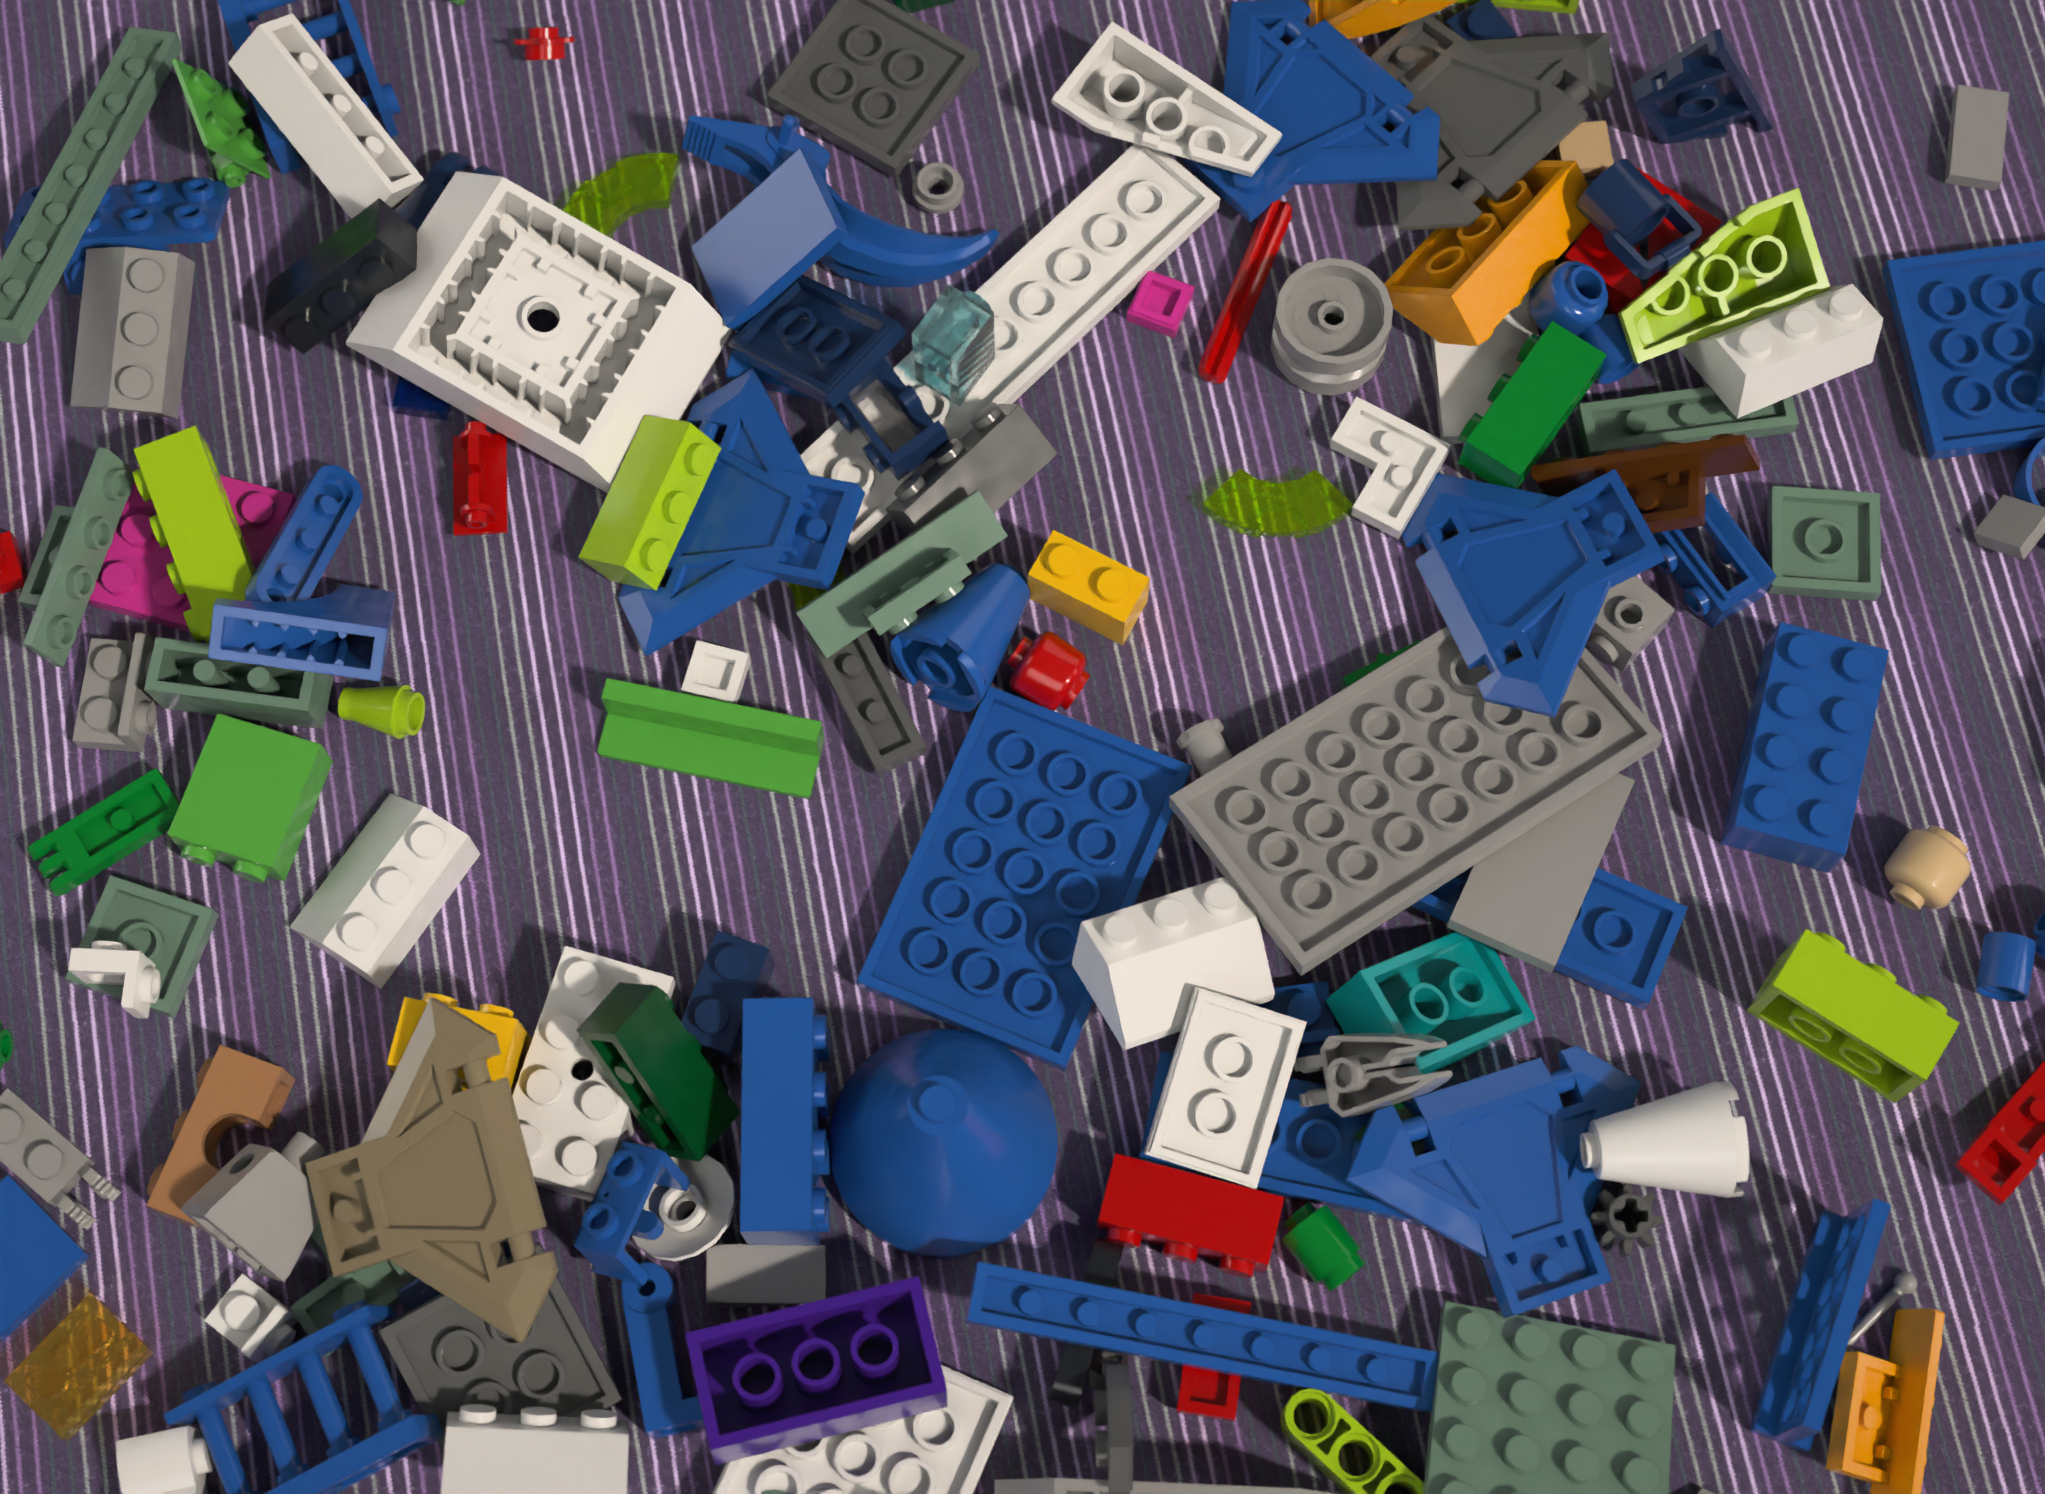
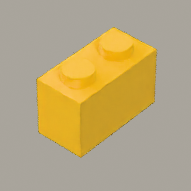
M1055 530L1052 531L1028 573V588L1031 600L1122 646L1148 602L1150 577Z

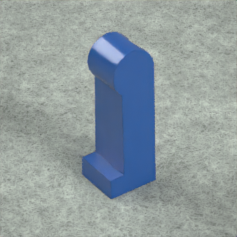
M652 1262L640 1263L639 1266L649 1275L645 1285L623 1280L621 1294L645 1432L653 1440L705 1428L699 1396L687 1398L671 1315V1311L677 1302L675 1283L662 1266Z

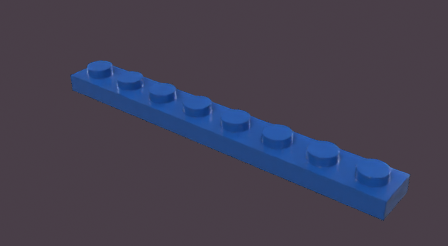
M979 1261L975 1264L965 1323L1300 1389H1317L1326 1394L1423 1413L1431 1412L1439 1352Z

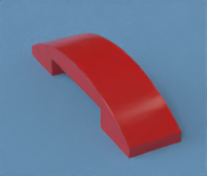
M2045 1059L1992 1116L1954 1164L1959 1171L1998 1206L2004 1203L2038 1164L2036 1162L2037 1159L2045 1152Z

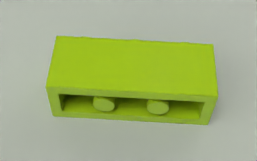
M644 415L579 554V558L612 582L657 591L722 448L691 422Z

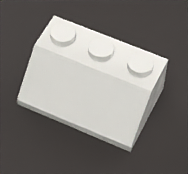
M1853 284L1830 286V290L1678 349L1736 418H1740L1872 363L1884 318Z
M390 793L291 924L290 928L382 989L481 854L469 835L426 807Z
M1225 876L1081 922L1072 966L1123 1050L1180 1032L1194 987L1212 991L1255 1006L1273 1000L1275 992L1258 916Z
M468 1404L461 1406L460 1412L447 1413L441 1494H627L628 1423L627 1419H617V1414L613 1411L590 1409L582 1411L581 1417H558L557 1411L551 1408L526 1407L521 1409L520 1415L496 1414L497 1409L493 1406Z

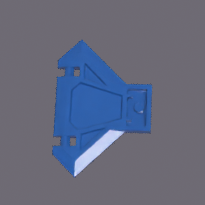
M1256 0L1231 3L1223 95L1282 133V138L1252 177L1182 157L1183 163L1249 222H1252L1272 202L1277 201L1295 185L1437 180L1440 116L1429 107L1416 114L1411 113L1406 106L1414 99L1413 93L1326 20L1309 27L1304 20L1311 13V8L1302 0ZM1289 36L1294 41L1287 46L1282 41ZM1389 123L1396 127L1391 133L1384 129Z
M754 368L693 404L687 421L699 426V430L715 443L720 432H725L721 444H717L722 449L657 591L623 584L618 600L646 656H649L774 580L829 590L833 583L865 492L858 483L813 476L809 473ZM665 574H670L666 587H661Z
M1616 469L1561 497L1437 473L1401 534L1407 548L1424 543L1427 552L1416 559L1415 563L1469 670L1486 664L1490 675L1477 683L1484 700L1553 718L1556 717L1609 589L1665 561L1660 546ZM1456 528L1459 534L1446 540L1443 534ZM1519 649L1522 657L1509 662L1506 655Z
M1579 1046L1559 1051L1558 1056L1561 1069L1549 1073L1540 1057L1411 1099L1415 1116L1402 1121L1394 1105L1373 1111L1344 1179L1345 1182L1480 1256L1503 1319L1612 1281L1589 1220L1604 1180L1597 1179L1592 1168H1584L1580 1155L1581 1133H1588L1589 1124L1592 1120L1632 1108L1642 1082ZM1568 1091L1573 1105L1564 1108L1559 1094ZM1422 1139L1427 1153L1415 1156L1410 1142Z

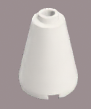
M1714 1081L1592 1120L1589 1124L1588 1133H1581L1580 1135L1582 1164L1584 1168H1592L1597 1179L1725 1198L1740 1197L1744 1191L1736 1185V1182H1748L1749 1145L1744 1116L1733 1117L1729 1104L1730 1100H1740L1737 1091L1731 1082Z

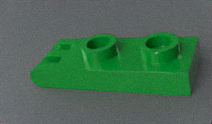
M155 768L32 843L27 851L34 861L42 860L54 852L56 853L40 863L38 869L45 879L52 878L66 870V872L49 883V888L54 896H62L167 832L171 827L180 802L162 773Z

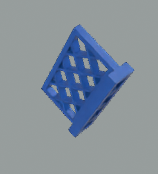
M1873 1198L1844 1217L1827 1210L1818 1213L1749 1431L1804 1453L1811 1451L1815 1435L1820 1432L1891 1204Z

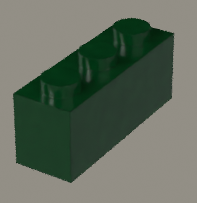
M619 982L577 1029V1032L656 1148L665 1151L669 1157L700 1162L740 1114V1111L728 1095L729 1089L726 1082L713 1072L700 1052L701 1045L699 1041L684 1028L673 1011L672 1000L658 986Z

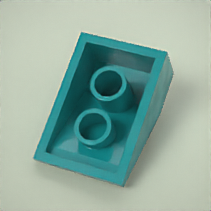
M1457 931L1359 971L1325 1000L1345 1034L1420 1033L1447 1041V1047L1420 1052L1416 1058V1063L1395 1066L1396 1068L1417 1066V1069L1423 1074L1440 1072L1536 1019L1495 949Z

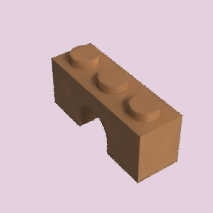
M219 1045L214 1058H207L198 1073L196 1087L199 1091L190 1110H184L175 1123L172 1132V1141L175 1143L166 1163L159 1164L149 1180L147 1194L150 1198L146 1206L163 1216L205 1231L180 1209L221 1170L216 1158L217 1147L221 1138L230 1129L245 1124L255 1125L272 1132L296 1079L282 1067Z

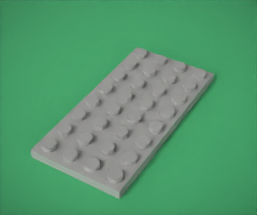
M1446 626L1170 795L1169 807L1221 874L1230 881L1255 911L1259 923L1302 976L1658 748L1663 735L1586 648L1583 650L1555 718L1486 702L1477 686L1478 682L1490 675L1486 664L1469 670L1451 632ZM1518 649L1506 656L1509 662H1512L1522 657V654Z

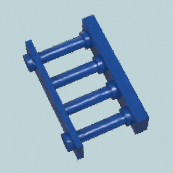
M217 0L235 52L239 50L252 34L253 30L250 22L259 20L257 14L299 0ZM338 0L341 11L302 23L301 25L314 41L350 31L357 52L332 60L331 62L344 79L365 72L372 94L360 99L374 116L381 115L389 136H397L399 132L392 115L402 111L392 84L390 82L381 85L350 0ZM250 92L269 148L281 173L285 174L302 168L295 147L278 129L276 123Z
M361 1300L340 1308L332 1314L334 1322L218 1385L214 1381L208 1382L185 1392L181 1396L184 1403L164 1414L167 1425L199 1423L226 1494H260L259 1491L251 1490L221 1414V1411L249 1396L280 1474L275 1478L278 1487L265 1494H337L445 1436L436 1414L413 1415L411 1409L404 1410L371 1331L395 1317L391 1306L367 1305L365 1300ZM350 1342L381 1417V1421L377 1423L380 1432L364 1441H361L360 1436L353 1437L321 1359L322 1356ZM298 1369L330 1445V1448L326 1451L328 1460L313 1468L308 1463L302 1464L271 1387L272 1383Z

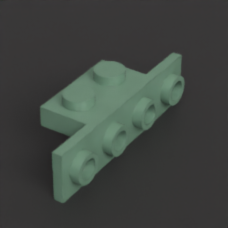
M98 447L76 506H54L18 603L30 611H35L22 645L56 667L64 668L134 483L132 471L135 470L107 448Z
M976 490L795 613L826 658L871 628L879 636L887 630L891 635L897 634L908 627L909 624L912 625L911 623L918 618L915 611L933 599L937 604H940L959 593L964 588L961 580L972 574L966 564L1008 537L981 493Z

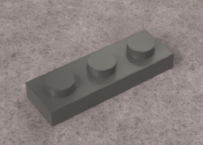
M806 630V639L877 777L926 754V745L867 632L826 658L808 630Z

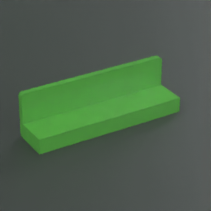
M606 678L601 697L607 711L598 746V753L601 757L803 799L811 797L825 741L822 721Z

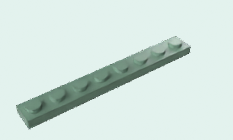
M129 27L0 261L1 342L25 345L173 67L172 60L178 58L182 50L178 33Z

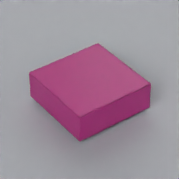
M1147 271L1142 277L1129 306L1126 321L1175 339L1194 296L1195 287L1157 272Z

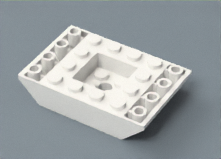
M456 171L417 231L416 270L402 281L374 297L346 340V345L608 494L644 415L680 420L731 336L733 329L725 325L723 318L690 283L505 177ZM546 309L556 315L559 323L549 332H539L529 325L527 321L528 316L535 310Z

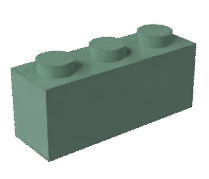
M155 638L144 690L163 709L216 716L219 713L239 719L323 729L334 680L332 675L208 658L209 644Z

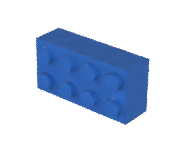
M1784 622L1778 624L1764 646L1720 844L1827 873L1841 861L1847 852L1889 650Z
M813 997L743 998L740 1233L747 1244L819 1246L820 1233L830 1232V1198L826 1197V1188H820V1175H830V1140H827L826 1129H820V1118H830L831 1093L830 1083H827L826 1072H820V1062H830L831 1034L830 1027H827L826 1015H818Z

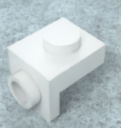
M113 941L92 942L91 949L71 948L68 970L84 983L124 985L121 1006L135 1018H148L150 1003H156L160 994V972L158 969H155L156 964L141 951L127 950V945Z

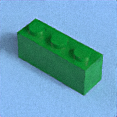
M1554 321L1550 323L1541 337L1532 333L1516 357V361L1521 363L1512 377L1503 373L1492 388L1487 398L1492 405L1482 417L1478 413H1474L1463 428L1458 438L1459 441L1464 443L1458 463L1490 484L1518 489L1531 471L1532 465L1537 463L1597 379L1607 354Z

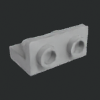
M136 632L134 641L91 638L72 739L79 748L144 752L146 735L153 734L157 717L156 706L152 702L153 698L144 690L155 643L148 633Z

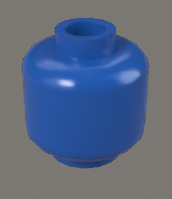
M1565 261L1554 267L1535 283L1529 293L1528 305L1532 318L1544 332L1550 323L1554 321L1577 336L1602 318L1608 308V292L1604 279L1594 268L1579 261Z

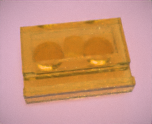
M89 1293L13 1370L4 1382L43 1421L47 1422L61 1439L69 1441L147 1361L154 1351L145 1345L136 1336L137 1334L97 1295Z

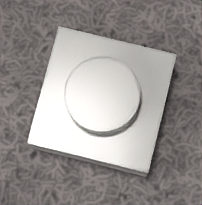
M697 640L681 692L738 704L751 662L749 653Z

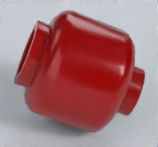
M1051 631L1040 633L1034 641L1024 636L1006 661L1008 665L1014 668L1009 678L1010 688L1027 701L1054 711L1060 706L1067 710L1090 677V674L1084 670L1087 662L1086 656L1083 652Z

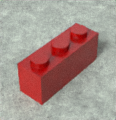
M1115 1153L1098 1218L1097 1230L1107 1232L1106 1240L1123 1244L1124 1247L1138 1249L1140 1248L1141 1241L1164 1247L1162 1255L1186 1263H1196L1197 1256L1220 1261L1218 1269L1222 1272L1238 1277L1252 1278L1254 1271L1265 1273L1269 1265L1285 1197Z

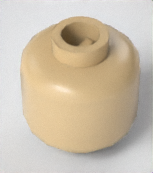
M1929 826L1927 830L1914 829L1909 831L1884 866L1885 876L1894 886L1890 891L1891 896L1900 904L1913 911H1919L1922 906L1932 909L1946 907L1970 875V862L1965 856L1968 853V848L1959 838L1938 826Z

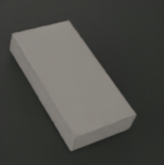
M1958 85L1952 99L1944 183L1991 191L1998 189L2002 181L2009 92Z

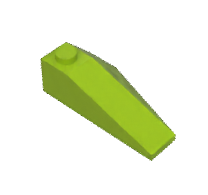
M1799 188L1788 190L1745 207L1618 312L1634 364L1644 362L1831 289Z

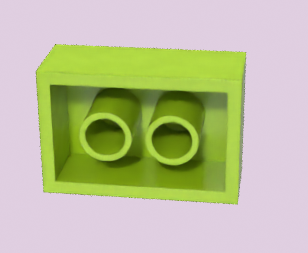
M1806 929L1779 956L1746 1011L1895 1104L1928 1079L1960 1023L1949 1017L1945 1006L1937 1000L1923 994L1915 996L1896 984L1897 979L1885 968L1873 963L1863 964L1847 954L1845 946L1833 936L1823 932L1813 933Z

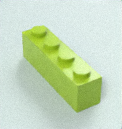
M195 425L133 449L140 469L132 471V474L145 502L152 500L157 515L150 517L149 521L161 548L169 546L174 562L166 564V567L179 595L187 594L192 609L183 613L191 635L196 642L205 640L209 644L213 606L216 598L246 601L245 590L256 570L210 447Z

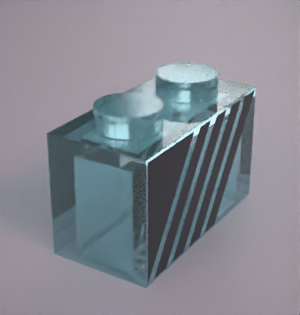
M948 284L912 332L916 380L957 406H961L995 359L994 311L991 310L986 300L972 291H965L963 293Z

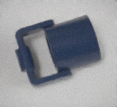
M1627 158L1615 162L1604 170L1583 192L1576 205L1577 209L1604 236L1603 241L1607 248L1640 279H1648L1658 271H1667L1690 254V249L1695 246L1702 234L1701 226L1670 195L1662 194ZM1666 217L1684 236L1676 238L1653 254L1649 261H1646L1634 248L1644 241Z

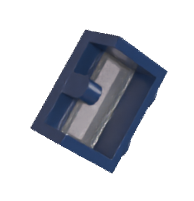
M888 355L834 409L831 408L838 421L849 434L858 429L868 441V444L862 447V450L879 474L889 469L898 481L934 456L937 450L949 442L943 425L939 420L934 423L929 417L915 390L910 385L905 386L894 372Z

